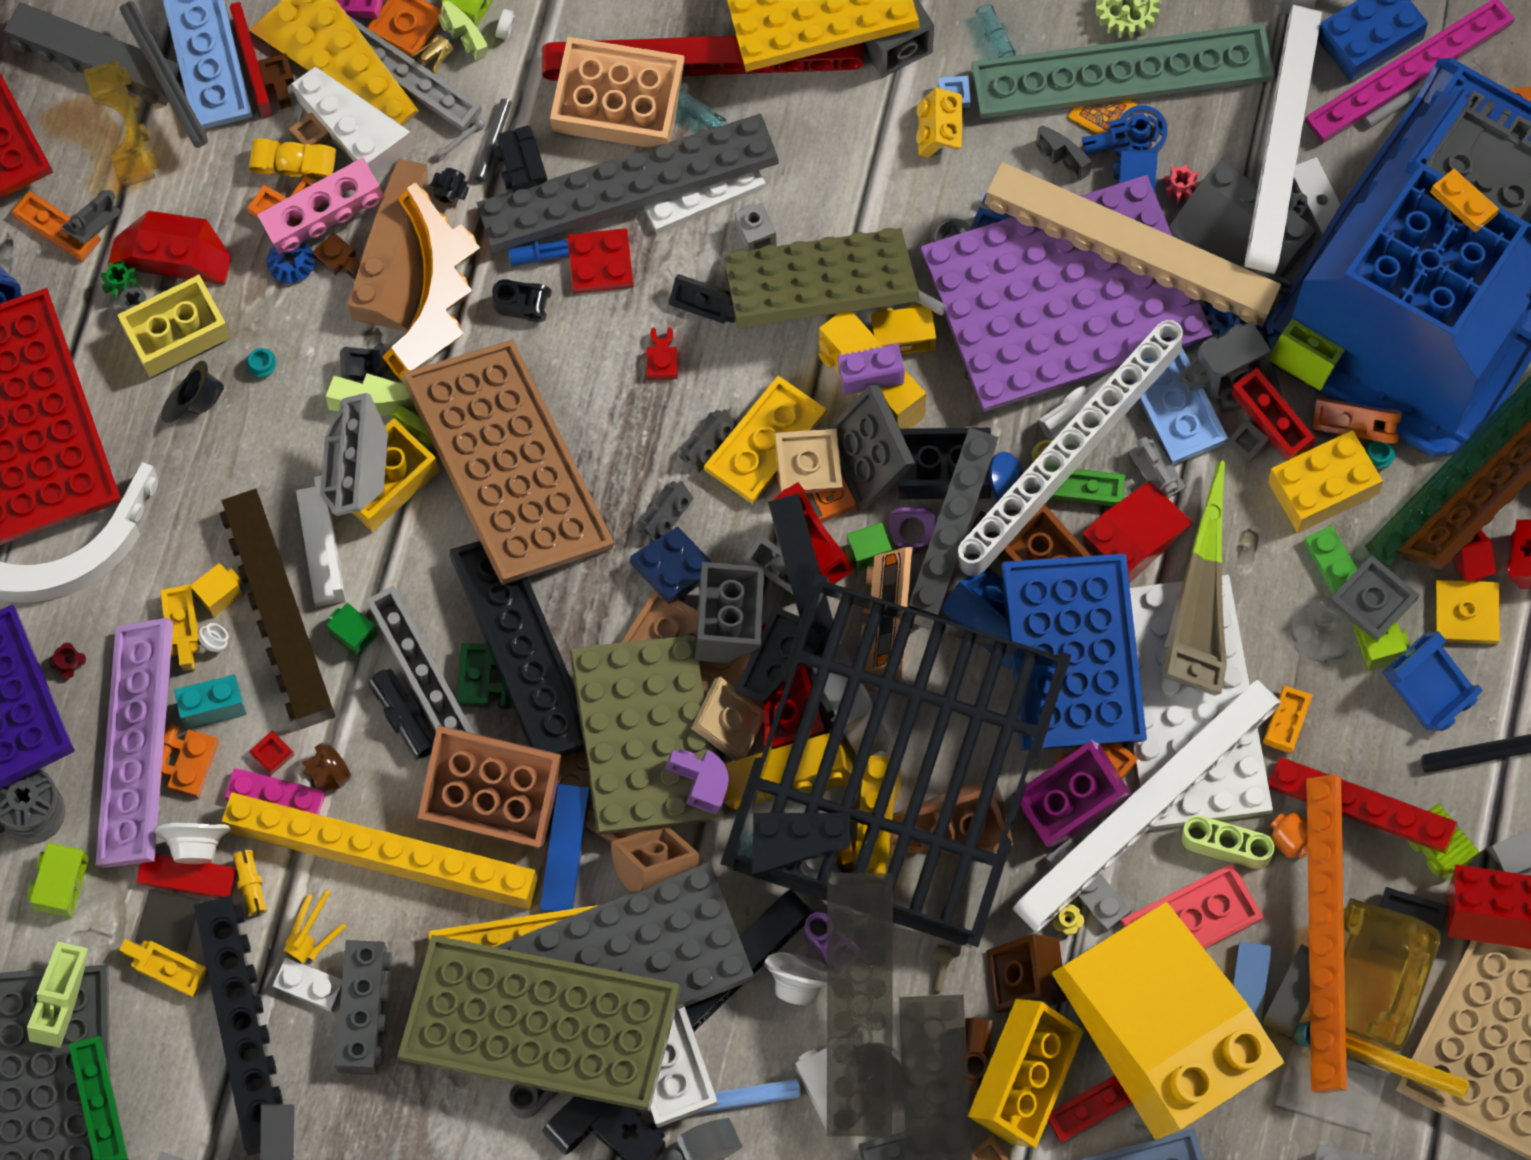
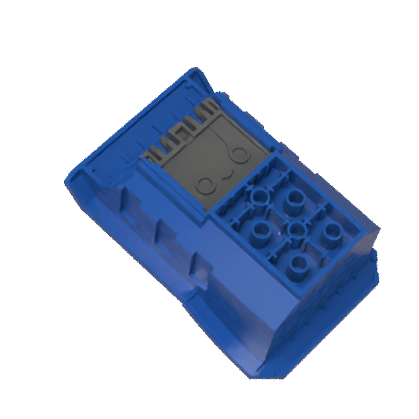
M1453 58L1437 60L1413 103L1334 214L1320 240L1294 279L1290 294L1283 296L1264 326V334L1271 352L1292 318L1345 349L1334 371L1320 391L1313 386H1307L1332 400L1402 411L1401 422L1397 423L1399 439L1432 458L1474 452L1531 363V102ZM1452 169L1458 171L1499 208L1497 216L1476 233L1430 193L1432 186ZM1274 364L1276 368L1294 377L1300 382L1306 384L1303 380L1299 379L1298 377L1294 376L1288 371L1279 368L1276 364ZM1377 420L1376 426L1384 430L1385 421Z

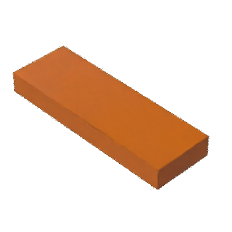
M30 190L11 211L12 217L82 263L101 241L100 236L96 234L86 244H83L62 231L61 227L71 217Z

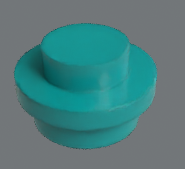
M257 348L248 355L246 366L251 375L264 378L270 376L275 371L277 360L270 350Z
M1372 440L1365 447V451L1376 469H1385L1392 464L1395 451L1390 443Z

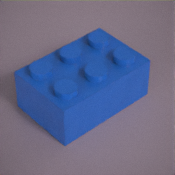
M1357 0L1322 21L1317 40L1349 81L1353 83L1422 41L1428 22L1411 0Z

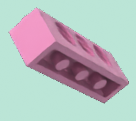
M362 157L257 214L280 255L283 252H291L297 249L300 243L309 238L321 236L326 232L327 228L337 223L347 222L353 217V214L360 210L376 206L384 198V195L365 159ZM349 190L355 191L354 195L349 198L342 197ZM329 205L325 211L316 212L319 206ZM302 219L298 226H290L293 220Z

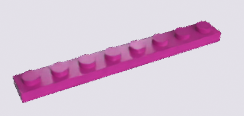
M1491 0L1305 117L1304 122L1323 144L1426 79L1438 59L1453 58L1456 60L1511 26L1515 18L1500 0Z

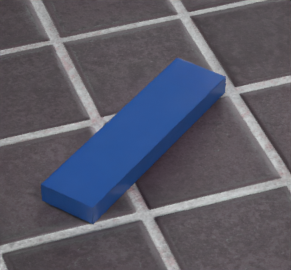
M558 784L540 903L541 911L556 912L574 908L591 791L588 787Z

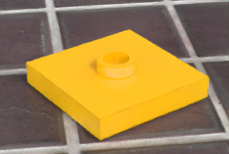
M1436 580L1435 632H1440L1447 641L1446 643L1498 645L1500 641L1499 582Z

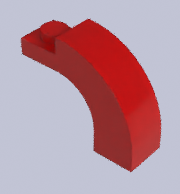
M796 482L789 488L781 491L772 500L795 493L799 494L820 574L828 577L829 583L836 584L852 573L853 568L845 552L834 541L816 515L804 488L799 482Z

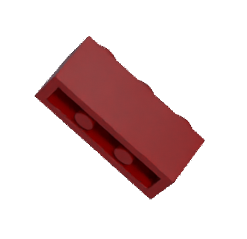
M1258 367L1233 385L1232 396L1259 429L1269 438V441L1286 461L1314 447V435Z

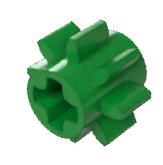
M125 261L114 265L109 263L106 273L100 274L102 281L105 282L102 285L104 293L112 291L114 300H117L122 291L127 288H139L137 280L134 279L137 276L135 268L127 270Z

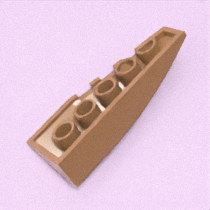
M398 159L384 192V198L381 200L349 299L348 308L351 319L354 321L405 332L412 324L424 285V263L418 236L410 217L398 198L406 188L415 182L427 192V164Z

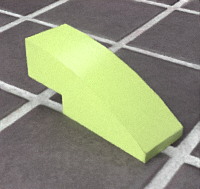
M366 374L363 384L333 376L325 396L328 410L337 412L341 409L339 406L343 398L363 393L371 395L380 416L391 415L397 406L404 407L411 412L417 411L404 384L371 374Z
M57 941L37 991V1003L27 1026L30 1042L57 1048L61 1047L79 993L89 952L88 948Z

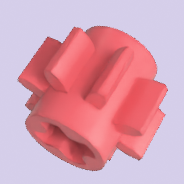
M1186 164L1177 169L1172 166L1170 176L1163 177L1162 184L1167 186L1165 196L1171 195L1177 204L1179 201L1188 200L1193 194L1192 192L1200 184L1195 182L1198 172L1192 173Z

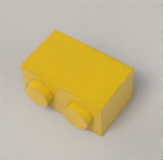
M913 304L905 309L893 310L892 308H883L875 313H871L872 334L885 347L889 344L893 346L897 343L901 355L936 350V333L930 309L920 304Z

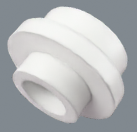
M209 623L198 632V639L201 645L208 651L222 652L228 645L229 635L227 631L216 623Z

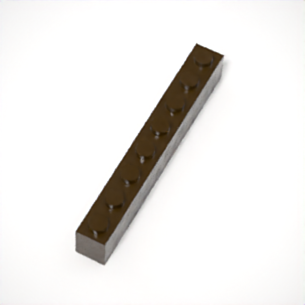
M257 488L221 500L225 510L219 512L225 530L231 528L234 538L228 539L234 557L240 555L243 565L237 566L243 584L249 582L252 592L247 593L253 611L259 609L262 618L256 621L262 639L268 637L271 647L266 648V652L271 666L277 664L281 673L275 676L281 694L287 692L290 702L285 704L290 721L297 720L300 729L335 718L331 701Z

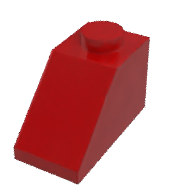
M1480 530L1473 540L1464 546L1452 559L1456 571L1466 582L1482 581L1486 576L1496 574L1491 540Z

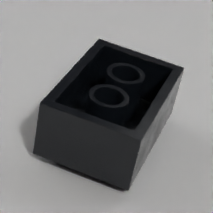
M991 427L973 428L991 434ZM969 428L900 429L915 464L898 480V500L945 499ZM989 468L978 499L991 498L992 489L989 481Z

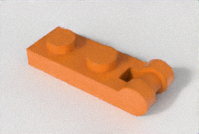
M1319 397L1315 403L1312 429L1340 435L1353 430L1357 438L1384 443H1398L1399 432L1397 431V423L1401 422L1402 411ZM1377 420L1385 421L1384 430L1376 429Z

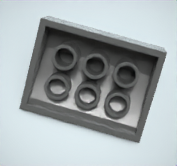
M1221 159L1201 181L1168 226L1172 236L1207 252L1244 264L1258 185ZM1289 208L1280 259L1274 274L1282 278L1311 248L1317 230Z

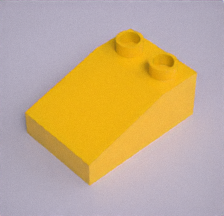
M1167 901L1052 972L1155 1141L1182 1130L1284 1064L1283 1059L1249 1005Z

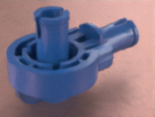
M1138 105L1126 110L1120 119L1109 121L1110 129L1107 132L1081 137L1087 156L1112 149L1116 150L1118 157L1121 156L1122 150L1158 153L1167 141L1168 130L1166 120L1158 110L1150 106ZM1159 135H1161L1162 137H1161L1160 141L1157 143V145H1155V146H1154L1153 148H1151V149H1148V148L1152 147V143H1151V142L1153 141V142L1156 143L1157 140H1158Z

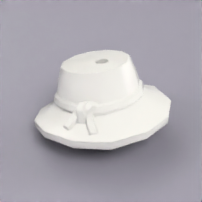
M169 823L154 828L155 834L167 840V845L170 847L174 861L183 864H205L212 862L218 840L231 831V827L226 824Z
M778 952L768 955L764 962V966L774 976L776 996L796 1005H810L818 992L821 991V988L834 986L837 981V976L829 966L816 959L799 954Z

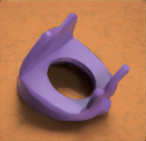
M926 506L894 509L889 519V533L892 542L900 549L912 547V554L928 546L936 525L935 513ZM907 518H917L924 525V535L917 542H908L900 535V525Z

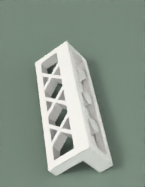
M322 476L314 477L315 487L296 490L315 607L346 602L331 508L320 495Z

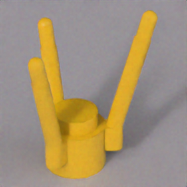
M329 890L324 891L300 931L313 897L312 894H307L292 931L284 942L286 946L283 951L302 964L305 963L307 958L314 961L319 952L346 928L344 923L340 924L318 945L312 946L315 940L307 934L330 895Z

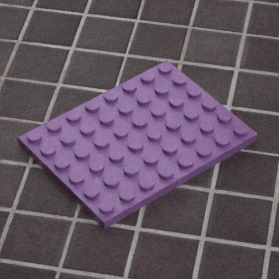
M1148 175L1081 195V197L1172 236ZM1015 217L935 241L920 248L939 301L947 305L945 307V316L983 413L1117 370L1162 321L1173 320L1181 326L1183 331L1182 348L1212 338V332L1199 300L1189 298L1185 295L1184 291L1177 288L1164 287L1150 276L1137 275L1131 272L1127 266L1118 262H1107L1093 251L1080 250L1068 240L1050 237L1043 229L1036 226L1023 225ZM1166 337L1162 340L1166 342H1171L1175 339L1171 337Z

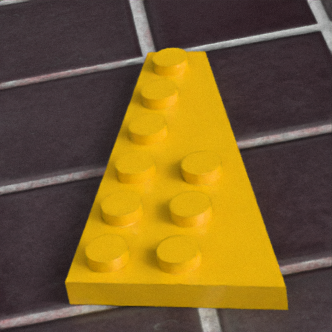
M282 0L249 29V31L281 53H286L287 57L306 70L310 71L317 67L401 126L419 112L337 0Z

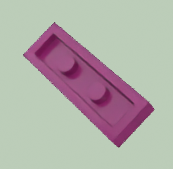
M234 768L225 799L228 801L232 792L319 815L326 794L324 790Z

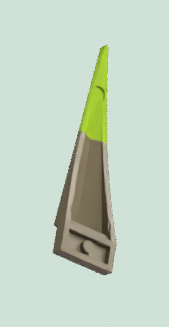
M1224 460L1217 463L1164 645L1166 654L1161 675L1214 696L1222 693L1227 666L1222 599Z

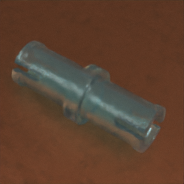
M992 4L980 6L976 10V15L985 29L984 36L987 42H991L998 58L1015 56L1016 51L1007 36L1008 30L1005 24L1000 22Z

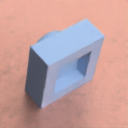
M968 76L938 78L940 89L961 94L962 108H970Z

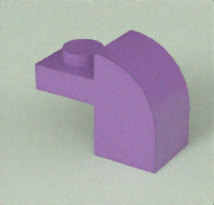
M673 750L668 757L664 769L694 780L686 804L716 814L721 808L729 782L728 772L723 761L709 750L705 752L701 760L696 759L697 756L690 751Z

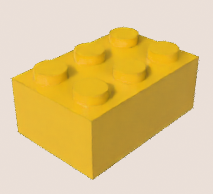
M394 418L385 425L388 432L384 491L361 511L352 512L372 533L439 473L436 457Z
M1351 430L1271 468L1268 483L1296 532L1299 533L1379 495L1383 480L1355 432Z

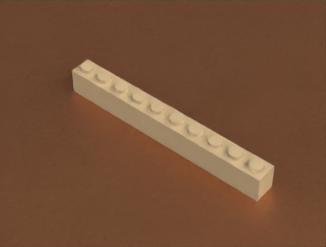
M1001 162L986 194L984 204L988 205L992 211L998 214L1006 213L1011 215L1023 225L1036 226L1043 229L1050 237L1056 239L1063 238L1072 242L1080 250H1090L1099 254L1107 262H1118L1127 266L1131 272L1137 275L1150 276L1164 287H1174L1184 291L1185 295L1194 300L1202 299L1209 302L1215 309L1221 312L1234 313L1240 316L1246 323L1253 321L1255 325H1264L1282 285L1004 162Z

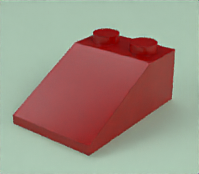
M1149 481L1107 510L1082 533L1083 544L1095 556L1126 554L1130 583L1193 525V522Z

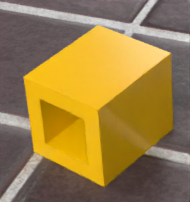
M220 562L190 585L195 597L213 618L243 595L239 584L242 583L239 576L232 568L226 570Z

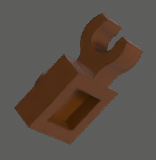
M284 53L259 60L258 64L266 91L275 89L281 109L291 107L292 103L287 85H291L294 82L287 54Z
M333 232L312 252L313 256L334 275L342 269L355 280L360 266V262L354 258L356 256L355 250Z

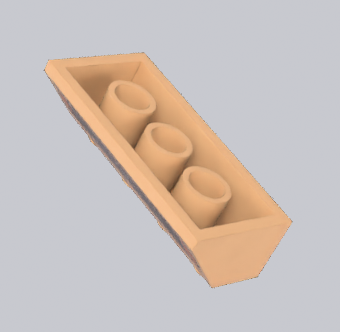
M904 547L874 556V566H867L866 585H872L870 596L908 607L912 547ZM864 608V614H869L870 610ZM882 614L864 669L865 671L883 676L901 619ZM862 624V634L866 624ZM904 653L895 678L899 682H902Z

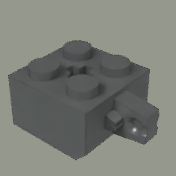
M1253 321L1244 326L1243 324H1237L1229 329L1226 335L1218 339L1212 337L1204 341L1198 349L1197 361L1182 371L1179 378L1188 393L1204 388L1209 396L1220 399L1232 393L1233 385L1258 367L1262 374L1266 376L1271 350Z

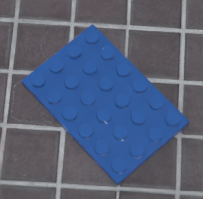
M1126 554L1003 562L1001 569L1009 640L1058 655L1059 651L1071 654L1042 749L1079 747L1089 741H1094L1100 745L1146 741L1147 735ZM1011 655L1015 686L1023 658ZM1035 662L1018 720L1038 725L1055 668ZM1019 733L1021 751L1030 750L1033 738Z

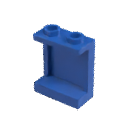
M1440 632L1424 633L1382 671L1383 675L1426 730L1444 731L1452 726L1455 722L1454 717L1461 711H1466L1475 705L1478 701L1476 697L1483 692L1479 685H1472L1442 647L1447 641Z

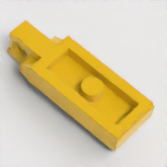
M191 584L160 590L164 618L173 621L172 657H179V665L182 667L183 672L195 670L193 653L200 652L199 630Z
M125 939L119 949L122 955L133 960L130 966L136 969L137 972L193 999L208 973L206 967L153 941L147 942L144 940L142 945L139 946Z

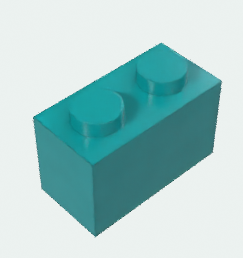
M235 674L174 689L180 719L186 730L247 715L241 687Z

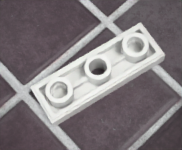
M1316 157L1296 165L1293 182L1298 192L1307 196L1308 203L1306 208L1321 237L1341 204ZM1317 202H1322L1325 205H1319Z

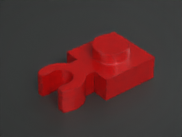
M668 327V335L663 339L657 337L656 328L651 329V342L655 347H647L648 380L678 379L677 347H669L674 340L671 327Z

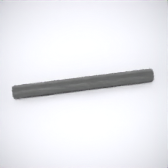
M128 1L126 4H122L120 6L121 14L193 146L200 148L208 143L207 135L135 3Z

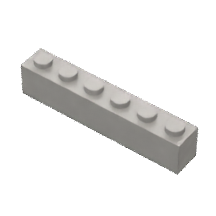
M394 585L366 599L371 616L435 734L438 725L474 733Z

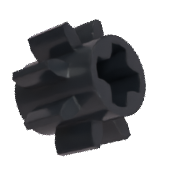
M445 168L441 174L435 172L430 184L433 187L432 191L435 192L434 197L448 205H454L455 202H458V199L465 200L470 188L466 186L468 182L464 181L466 176L453 168Z

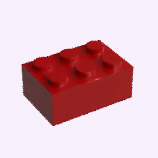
M1455 864L1447 891L1448 937L1531 949V875Z

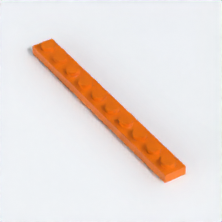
M1336 774L1307 779L1311 1091L1316 1094L1347 1091L1341 777Z

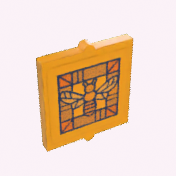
M1131 100L1074 107L1068 119L1095 134H1099L1110 129L1109 121L1120 119L1126 110L1138 106V104Z

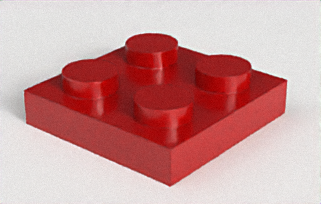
M627 228L568 234L574 294L634 288Z

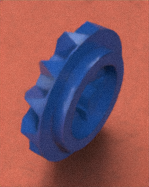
M302 242L297 249L291 252H283L280 255L275 247L270 248L268 258H266L269 273L277 281L286 284H294L306 279L311 274L315 264L312 248L306 245L305 242ZM285 253L296 257L295 269L288 262L284 263L286 261Z

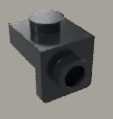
M378 343L373 349L343 347L340 350L341 378L364 381L366 374L381 377L388 370L389 366L383 358L385 344Z

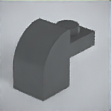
M725 1118L703 1123L676 1137L677 1141L661 1151L665 1160H724L743 1146L730 1119Z

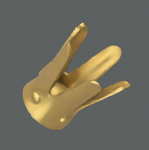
M435 35L429 45L414 53L411 57H415L425 51L418 61L419 64L425 66L437 56V60L431 69V72L435 74L441 63L453 51V47L449 42L450 36L444 38L441 35Z

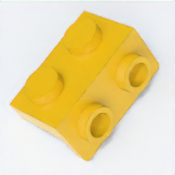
M935 88L919 101L916 110L919 117V129L916 134L918 155L927 158L943 146L955 150L962 146V95Z

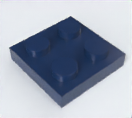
M678 526L631 555L629 563L668 604H671L699 586L702 562H713Z

